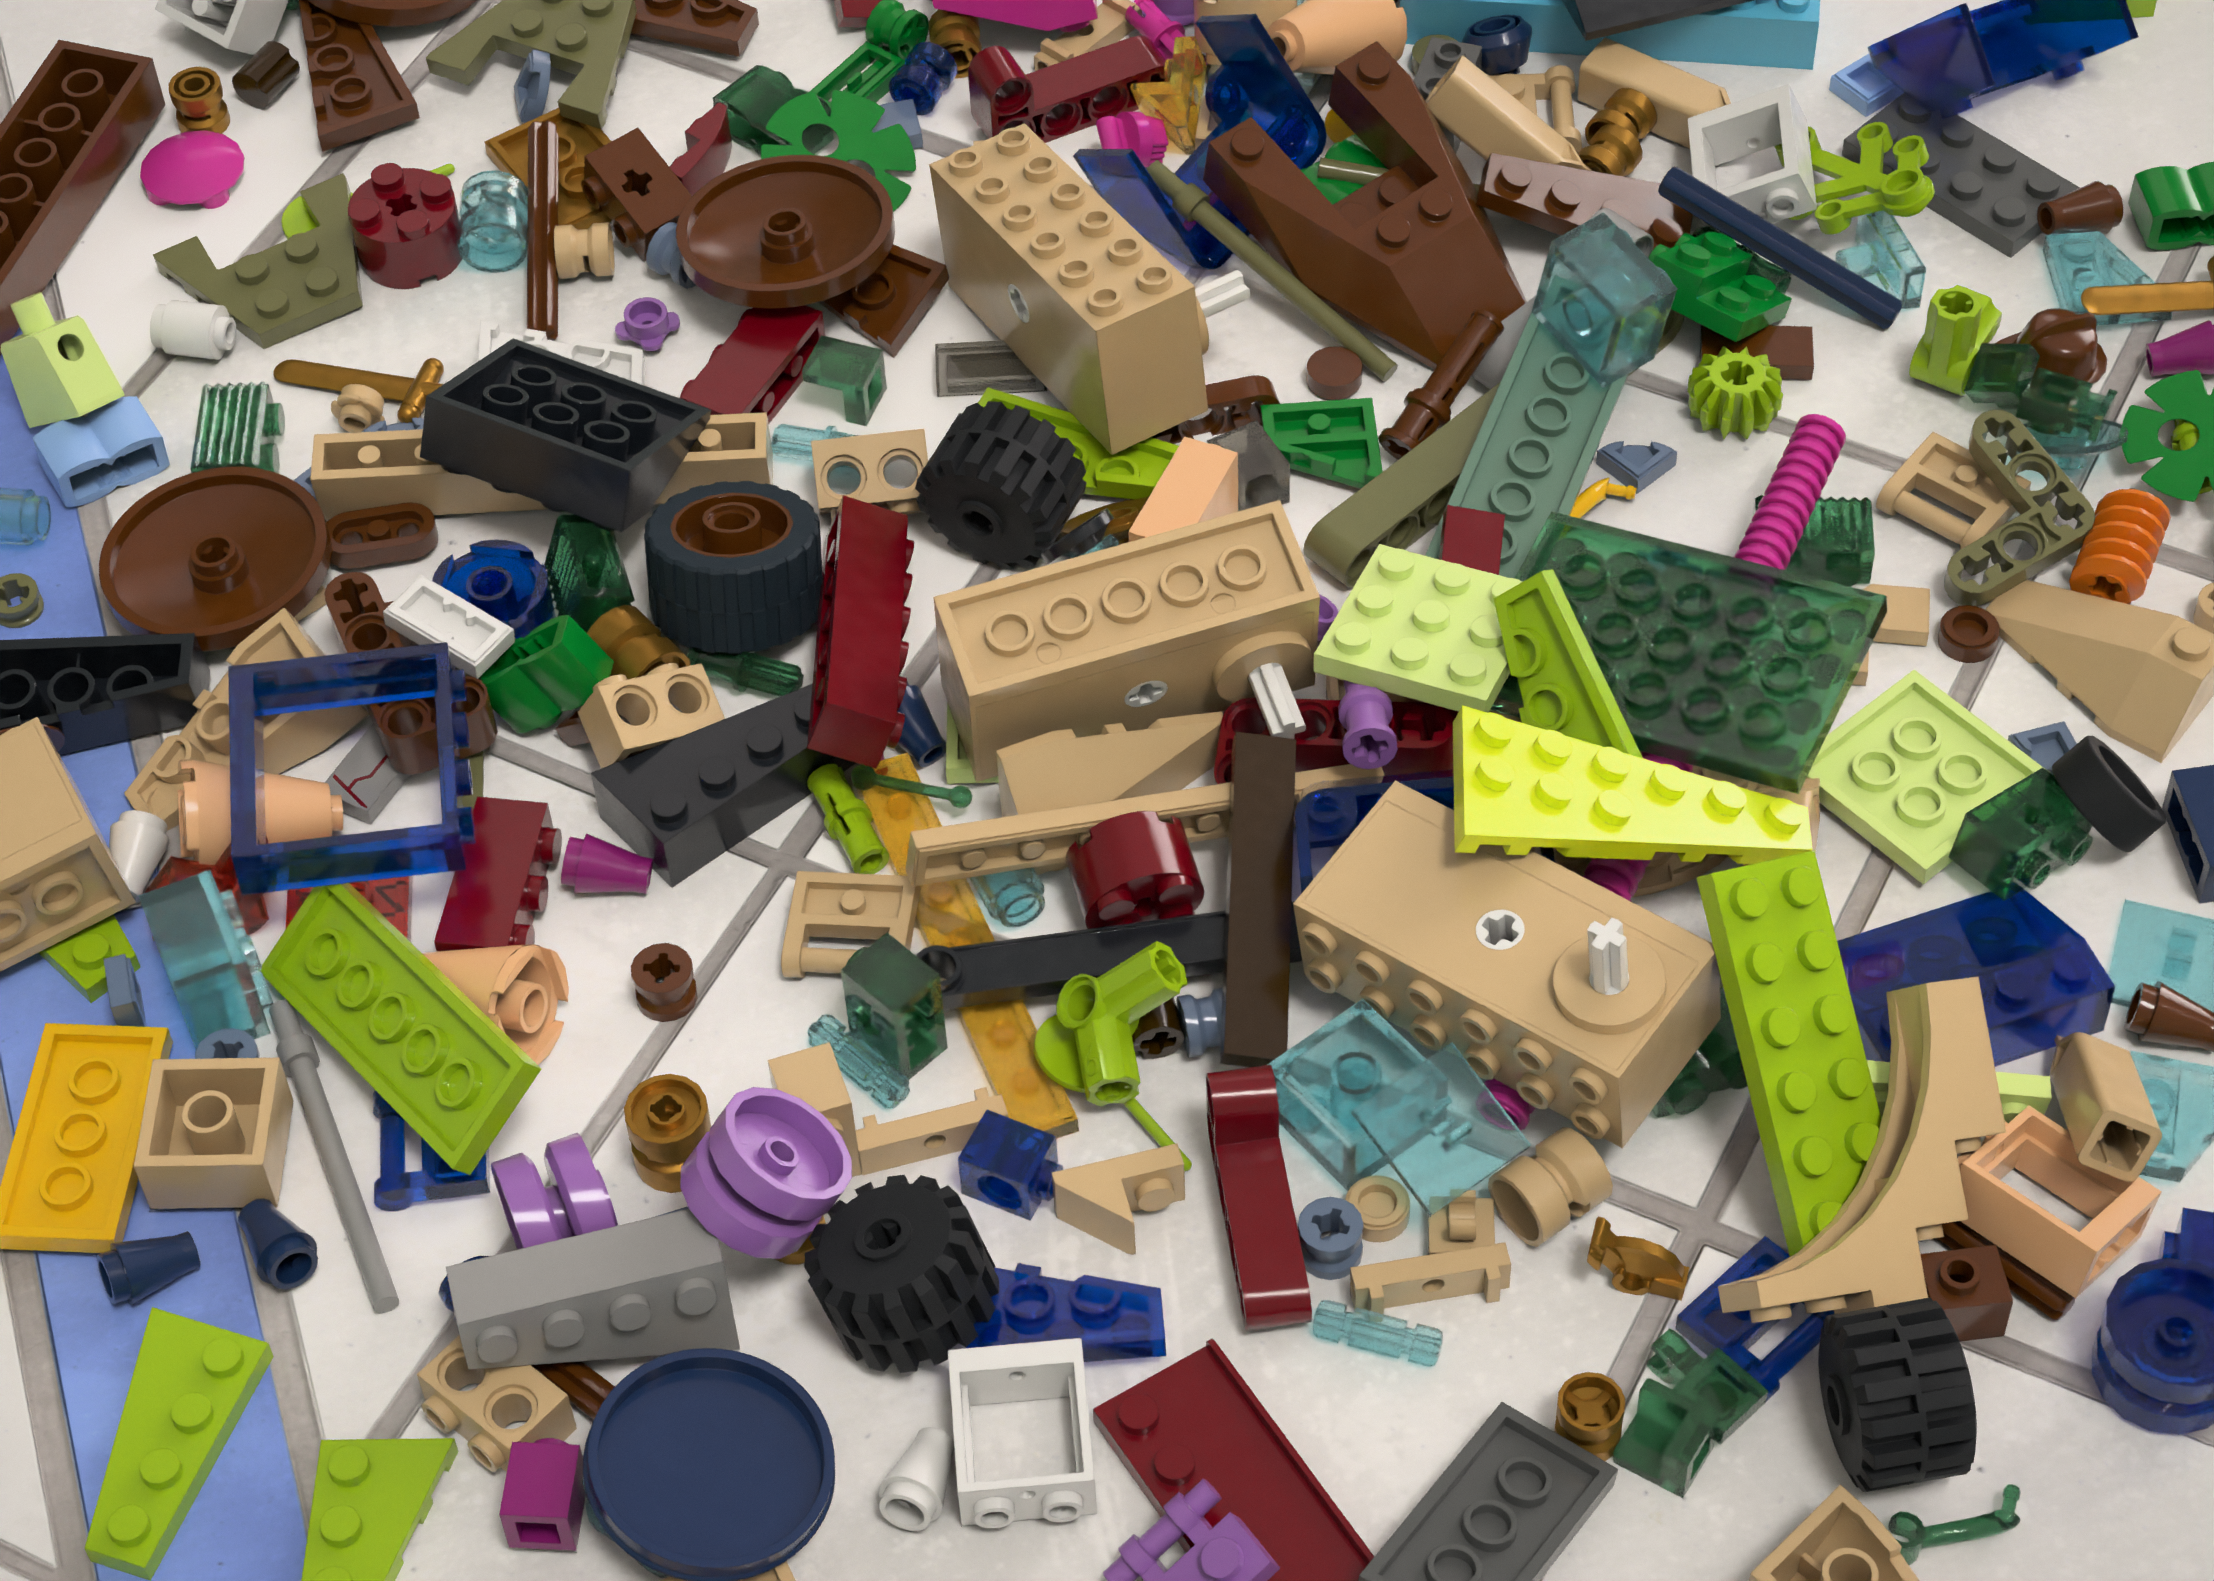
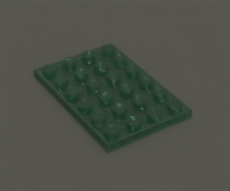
M1552 511L1515 579L1525 581L1541 571L1554 570L1639 751L1799 794L1887 613V596ZM1509 674L1490 710L1520 718L1518 708H1523L1524 705L1518 678Z

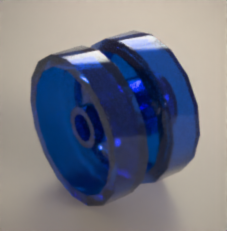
M2162 1258L2140 1263L2117 1280L2106 1301L2101 1318V1326L2097 1331L2093 1344L2092 1376L2102 1398L2123 1419L2151 1432L2176 1435L2207 1429L2214 1424L2213 1268L2193 1260Z

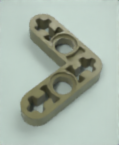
M1990 410L1976 418L1969 438V451L1973 459L2020 515L1959 550L1951 557L1944 578V589L1948 596L1960 605L1977 607L1984 605L2082 547L2085 536L2092 529L2095 521L2094 509L2090 502L2024 424L2012 413L2004 410ZM1989 432L1995 438L2005 435L2007 437L2005 447L1998 440L1990 443L1985 441L1987 433ZM2009 455L2012 460H2010V462L2007 465H2005L2007 456ZM2033 470L2044 476L2047 485L2043 489L2030 491L2022 488L2017 483L2015 476L2019 472ZM2057 496L2054 506L2050 501ZM2059 515L2065 521L2075 518L2078 521L2076 528L2073 529L2068 524L2058 527L2055 524L2057 516ZM2021 539L2033 546L2035 555L2028 560H2016L2006 554L2003 545L2007 541ZM1991 557L1992 563L1994 565L1987 569L1989 559ZM1987 569L1984 572L1981 585L1973 579L1966 582L1961 580L1963 570H1966L1968 574L1973 576Z

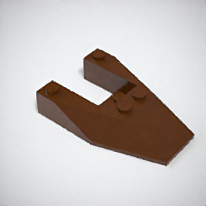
M1376 41L1335 66L1328 105L1389 171L1332 205L1259 124L1250 117L1209 142L1203 181L1264 249L1328 306L1434 370L1454 340L1461 333L1475 309L1478 311L1480 309L1488 311L1500 321H1503L1527 301L1484 207L1476 205L1478 194L1471 179L1411 76Z

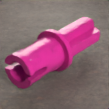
M1135 0V4L1146 16L1139 15L1133 7L1129 6L1125 13L1127 22L1133 25L1142 36L1148 37L1165 60L1185 81L1191 82L1196 77L1201 78L1205 74L1204 69L1207 66L1206 57L1185 36L1183 25L1180 22L1171 21L1157 7L1153 0Z

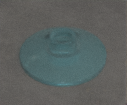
M2062 417L2036 420L2024 424L2063 470L2084 468L2087 466V457L2111 451L2128 440V429L2125 426L2103 419Z

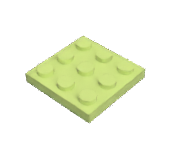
M1379 544L1314 653L1313 672L1360 685L1376 687L1385 692L1458 712L1463 705L1489 713L1510 674L1493 598L1523 581Z
M1913 670L1792 761L1788 778H1819V803L1915 879L1925 884L2047 788L2050 772L1916 670Z

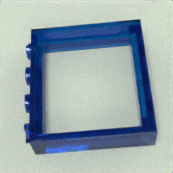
M447 642L228 666L231 858L242 895L466 870L465 844L476 843V833L472 807L463 808L462 796L473 795V784L469 759H460L459 749L470 748L466 711L457 712L456 702L467 701V689L464 669L453 670ZM435 697L442 824L266 844L263 716Z

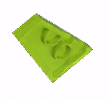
M455 1439L321 1440L301 1581H395L404 1564L402 1555L418 1523H424L433 1505L431 1496L443 1471L449 1472L459 1452Z

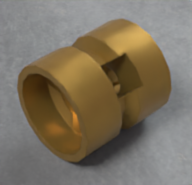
M623 605L611 609L601 615L587 632L614 661L610 676L623 674L626 675L628 680L645 676L654 668L668 663H676L679 668L691 666L690 659L672 641L661 637L660 630L635 606Z
M675 1074L653 1076L637 1085L629 1094L624 1106L625 1122L631 1142L634 1163L642 1181L653 1189L668 1193L682 1192L680 1188L681 1167L706 1132L710 1131L712 1127L707 1099L700 1086L685 1076Z

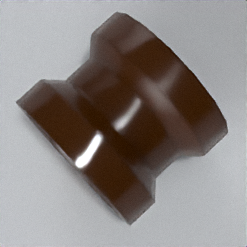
M660 943L644 948L635 956L631 965V977L635 986L637 1006L642 1014L651 1020L660 1022L675 1021L686 1016L694 1008L698 999L696 981L693 978L692 959L687 951L678 945ZM664 977L662 983H656L657 979Z

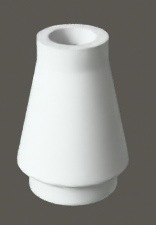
M129 810L121 813L119 821L110 826L109 850L136 901L135 904H138L141 901L143 890L166 851L170 840L166 835L168 827L164 820L148 812Z
M925 1427L919 1430L913 1444L880 1484L878 1490L881 1499L879 1509L882 1515L893 1525L909 1531H920L926 1529L931 1521L941 1516L950 1461L955 1450L953 1438L945 1431L934 1427Z

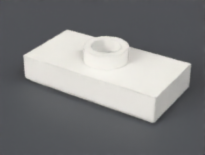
M420 575L383 611L385 625L477 679L515 642L513 628L423 575Z

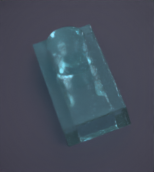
M1883 210L1858 216L1855 242L1858 246L1838 250L1835 261L1863 278L1876 275L1886 292L1903 303L1900 313L1920 308L1926 267L1894 216L1887 214Z

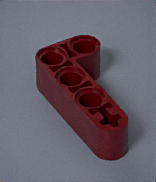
M1141 35L1124 39L1029 74L1023 72L1006 48L996 45L981 50L973 57L969 64L968 80L971 114L987 139L998 135L1005 129L1015 128L1025 123L1041 140L1047 143L1094 126L1096 121L1102 117H1116L1121 112H1133L1165 99L1175 86L1176 74L1148 37Z
M1256 697L1240 699L1232 703L1225 710L1221 722L1214 766L1216 785L1231 782L1232 742L1236 732L1271 736ZM1295 699L1306 725V730L1295 734L1294 738L1296 739L1295 772L1350 764L1343 755L1342 740L1347 730L1339 721L1338 706L1341 700ZM1392 702L1393 717L1388 725L1396 735L1398 750L1395 757L1388 764L1381 766L1385 775L1384 780L1437 781L1452 775L1454 717L1447 708L1425 702ZM1316 736H1318V737L1315 738V739L1306 740V739H1308V738H1310V737H1316Z
M1264 1065L1206 1073V1114L1209 1143L1244 1328L1246 1331L1312 1322L1308 1278L1279 1139V1106L1272 1066Z

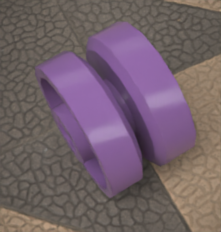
M752 1087L733 1096L710 1128V1131L706 1132L681 1167L680 1188L694 1216L709 1233L727 1246L756 1258L780 1259L798 1251L812 1233L822 1215L830 1210L852 1179V1158L839 1132L823 1114L805 1101L778 1089Z
M578 1132L546 1144L544 1162L550 1186L544 1187L534 1162L522 1152L491 1163L494 1182L517 1250L618 1226L614 1208L599 1170L595 1169L587 1147Z

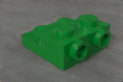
M1706 232L1697 237L1684 233L1672 248L1659 244L1651 252L1645 266V273L1649 276L1642 295L1735 342L1784 319L1792 300L1791 297L1775 290L1776 285L1772 281L1757 275H1746L1753 255L1737 248L1736 242L1732 238L1717 232Z

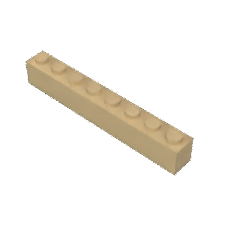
M767 412L710 415L709 422L654 504H664L670 497L678 493L686 492L690 488L700 485L714 484L715 482L753 481L754 483L773 485V450ZM423 429L314 434L310 480L317 503L322 510L325 520H330L332 517L343 512L408 502L419 503L428 507L433 515L549 510L539 501L517 493L498 491L488 482L466 474L458 475L447 472L441 465L420 458Z

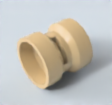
M609 222L593 223L588 229L580 230L576 229L573 225L555 226L554 249L559 279L577 278L581 272H592L596 276H614V243Z

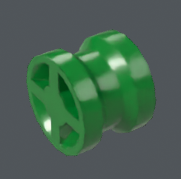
M882 0L875 6L868 18L865 38L868 42L882 49L889 48L892 54L909 61L923 48L929 32V20L925 14L915 9L905 11L903 4L896 0Z

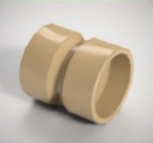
M1562 1127L1535 1146V1155L1532 1157L1519 1156L1489 1178L1488 1189L1491 1198H1494V1206L1508 1228L1528 1245L1538 1247L1570 1224L1571 1216L1580 1218L1612 1195L1613 1184L1603 1159L1594 1146L1582 1134L1572 1128Z

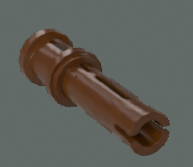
M1475 309L1463 330L1447 350L1422 388H1416L1407 394L1404 399L1405 409L1394 425L1391 428H1384L1378 437L1381 446L1391 456L1399 460L1451 420L1450 407L1455 398L1484 359L1490 347L1504 331V325L1496 316L1483 309L1479 311Z

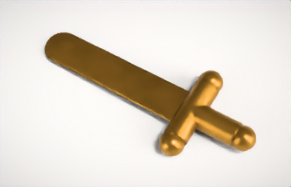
M2214 256L2209 259L2207 264L2211 281L2088 287L2081 294V302L2087 311L2095 315L2214 309Z
M429 358L424 361L416 378L296 359L285 360L279 363L273 371L274 377L278 381L341 391L343 387L350 384L368 386L380 393L383 398L403 401L397 413L401 423L412 422V418H419L425 408L426 396L444 385L438 383L444 372V366L436 358Z

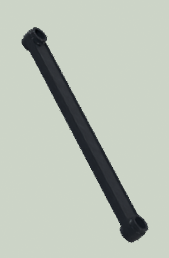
M1295 901L1291 903L1290 963L1302 961L1293 906ZM1226 911L949 948L933 945L921 950L913 960L909 976L910 992L916 1004L923 1011L931 1014H944L961 1007L1057 995L1065 983L1072 977L1079 974H1087L1098 978L1156 941L1171 947L1175 957L1184 965L1186 977L1223 972ZM934 978L946 979L940 982L930 981V979Z

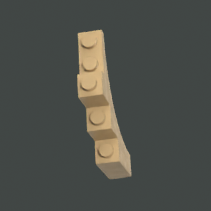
M1979 977L1931 982L1886 992L1891 1035L1888 1095L1877 1141L1858 1184L1833 1220L1798 1253L1759 1275L1718 1286L1722 1313L1749 1310L1751 1323L1792 1317L1790 1304L1803 1301L1806 1314L1834 1310V1314L1928 1298L1918 1241L1944 1237L1943 1223L1968 1220L1957 1154L1977 1151L1981 1147L1980 1137L2007 1133Z

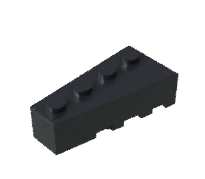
M195 633L0 640V730L20 726L38 717L41 724L57 727L64 733L65 743L58 751L59 755H64L187 725L198 710L192 705L203 689L208 691L210 669Z
M812 684L594 771L591 773L600 818L638 855L653 858V870L673 888L812 794L813 792L807 786V780L813 771L826 764H836L838 768L841 767L843 771H846L856 763L807 748Z

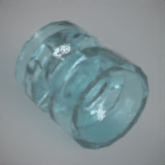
M483 171L471 176L463 184L460 193L459 254L468 265L484 272L499 273L517 268L527 255L528 188L521 179L502 171Z

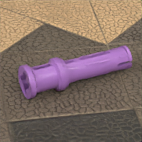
M1344 680L1345 696L1341 699L1338 706L1339 721L1347 730L1342 740L1343 755L1348 763L1357 768L1375 769L1384 766L1395 757L1398 750L1396 735L1388 725L1393 717L1392 701L1387 694L1376 687Z

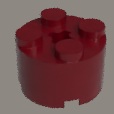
M385 163L375 167L371 172V178L361 184L350 198L348 217L360 263L365 268L366 274L372 281L394 289H413L421 287V279L435 274L437 281L445 278L460 264L465 252V246L451 181L447 176L424 169L401 168L395 163Z
M1137 811L1122 814L1100 822L1089 829L1092 840L1080 849H1078L1076 841L1069 847L1066 854V863L1087 929L1195 915L1194 911L1201 904L1204 897V887L1184 826L1178 818L1171 815V824L1160 821L1155 811Z

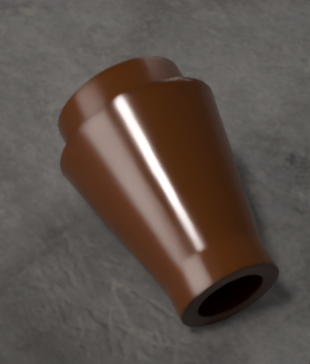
M2094 181L2053 201L2041 203L2037 210L2038 225L2046 235L2055 233L2105 235L2113 227H2117L2121 223L2123 218V201L2119 191L2113 185H2104L2099 181Z
M2160 981L2156 982L2154 986L2143 982L2137 986L2127 1011L2125 1030L2138 1034V1041L2196 1047L2214 1052V1012Z

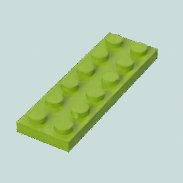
M1815 850L1696 877L1790 1257L1798 1253L1833 1220L1852 1193L1875 1146L1882 1120Z
M324 871L258 970L452 1169L471 1175L541 1071V1068L343 876L331 871Z

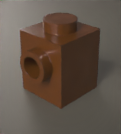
M1997 1245L1920 1254L1928 1298L1931 1297L1933 1301H1937L1943 1308L1960 1342L2005 1335L2013 1298Z

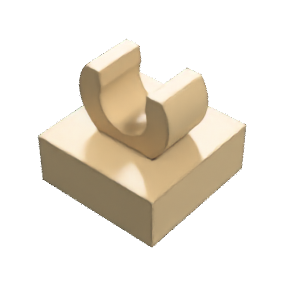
M1449 1190V1198L1429 1197L1428 1255L1495 1244L1494 1198H1476V1190Z

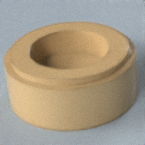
M1368 1176L1355 1182L1348 1190L1345 1200L1353 1204L1361 1213L1363 1240L1369 1242L1390 1241L1398 1237L1406 1229L1410 1217V1198L1406 1189L1398 1181L1386 1176Z

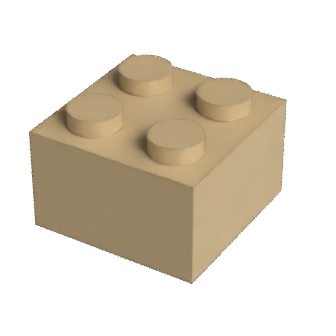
M279 1057L152 1060L134 1162V1169L150 1209L243 1208L256 1199H268L275 1207H278L294 1102Z

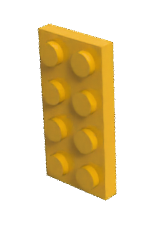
M45 1023L0 1186V1249L104 1253L110 1251L111 1243L123 1242L138 1183L134 1162L152 1060L169 1059L173 1040L168 1028Z

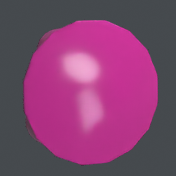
M206 130L184 132L166 138L149 151L142 161L140 178L145 186L148 199L153 204H200L204 208L215 209L223 206L229 200L228 190L236 184L242 175L245 157L238 143L224 134Z

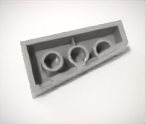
M690 1209L446 1267L456 1323L468 1370L659 1356L699 1348L740 1349L718 1238L704 1228Z

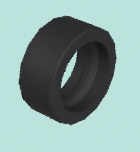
M2095 736L2084 737L2052 765L2053 775L2071 803L2106 840L2125 853L2133 851L2166 823L2162 808L2146 785L2111 748Z

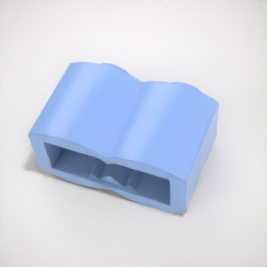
M137 396L118 398L91 411L86 417L58 421L44 428L33 437L40 465L66 507L81 506L94 502L109 494L117 486L139 483L159 474L170 465L163 437Z

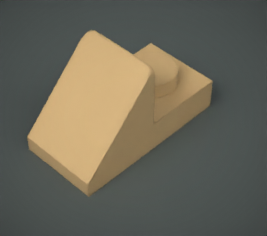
M1178 1144L1052 1172L1054 1209L1057 1218L1125 1253L1136 1254L1135 1226L1131 1212L1139 1210L1157 1211L1169 1206L1173 1202L1185 1200L1184 1162Z

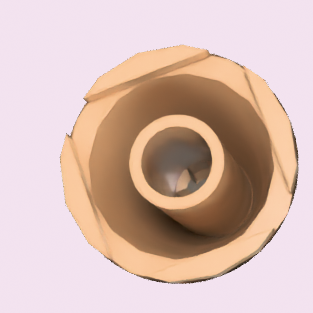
M1306 0L1270 25L1265 39L1266 51L1275 67L1281 71L1292 73L1334 75L1336 65L1376 41L1398 61L1403 54L1407 41V17L1404 8H1397L1394 0Z
M195 759L179 760L178 775L190 774V781H183L184 790H178L181 858L193 857L194 866H186L183 869L185 880H198L329 844L332 841V831L343 830L341 795H331L328 783Z
M526 944L422 953L537 1065L550 1055L561 1035L564 1022L555 1020L558 1000L568 1002L569 994L566 968L557 952L539 945Z

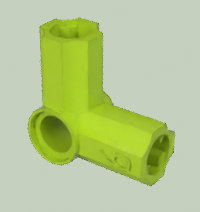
M1959 285L1949 289H1938L1930 300L1925 333L1920 339L1912 357L1909 368L1910 377L1959 396L1965 395L1975 378L1983 351L2000 327L2002 312L1994 306L1992 299Z
M1156 941L1098 978L1087 974H1079L1072 977L1060 991L1057 1000V1016L1060 1023L1074 1030L1086 1100L1098 1106L1113 1103L1124 1104L1139 1095L1138 1085L1141 1082L1132 1035L1138 1027L1140 1017L1180 994V989L1188 984L1184 965L1175 957L1171 947Z

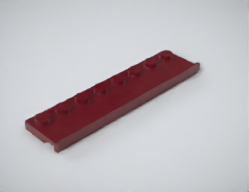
M1213 1338L1206 1341L1205 1347L1093 1408L1094 1424L1160 1517L1166 1514L1163 1506L1178 1492L1185 1496L1203 1478L1206 1479L1217 1490L1222 1499L1204 1515V1518L1212 1527L1220 1522L1229 1512L1241 1518L1280 1567L1267 1581H1358L1359 1575L1374 1558L1372 1552ZM1186 1534L1177 1540L1185 1552H1188L1194 1546V1543Z

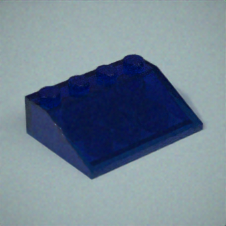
M2017 883L1837 941L1866 1059L1872 1061L1890 1062L1891 1035L1886 992L1931 982L1979 977L1994 1066L1996 1067L2056 1047L2054 1039L2057 1035L2066 1037L2075 1032L2092 1035L2104 1031L2115 991L2114 983L2085 938Z

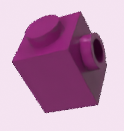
M542 1438L534 1443L512 1442L499 1513L509 1548L577 1551L586 1497L583 1478V1455L580 1445L568 1444L554 1438Z

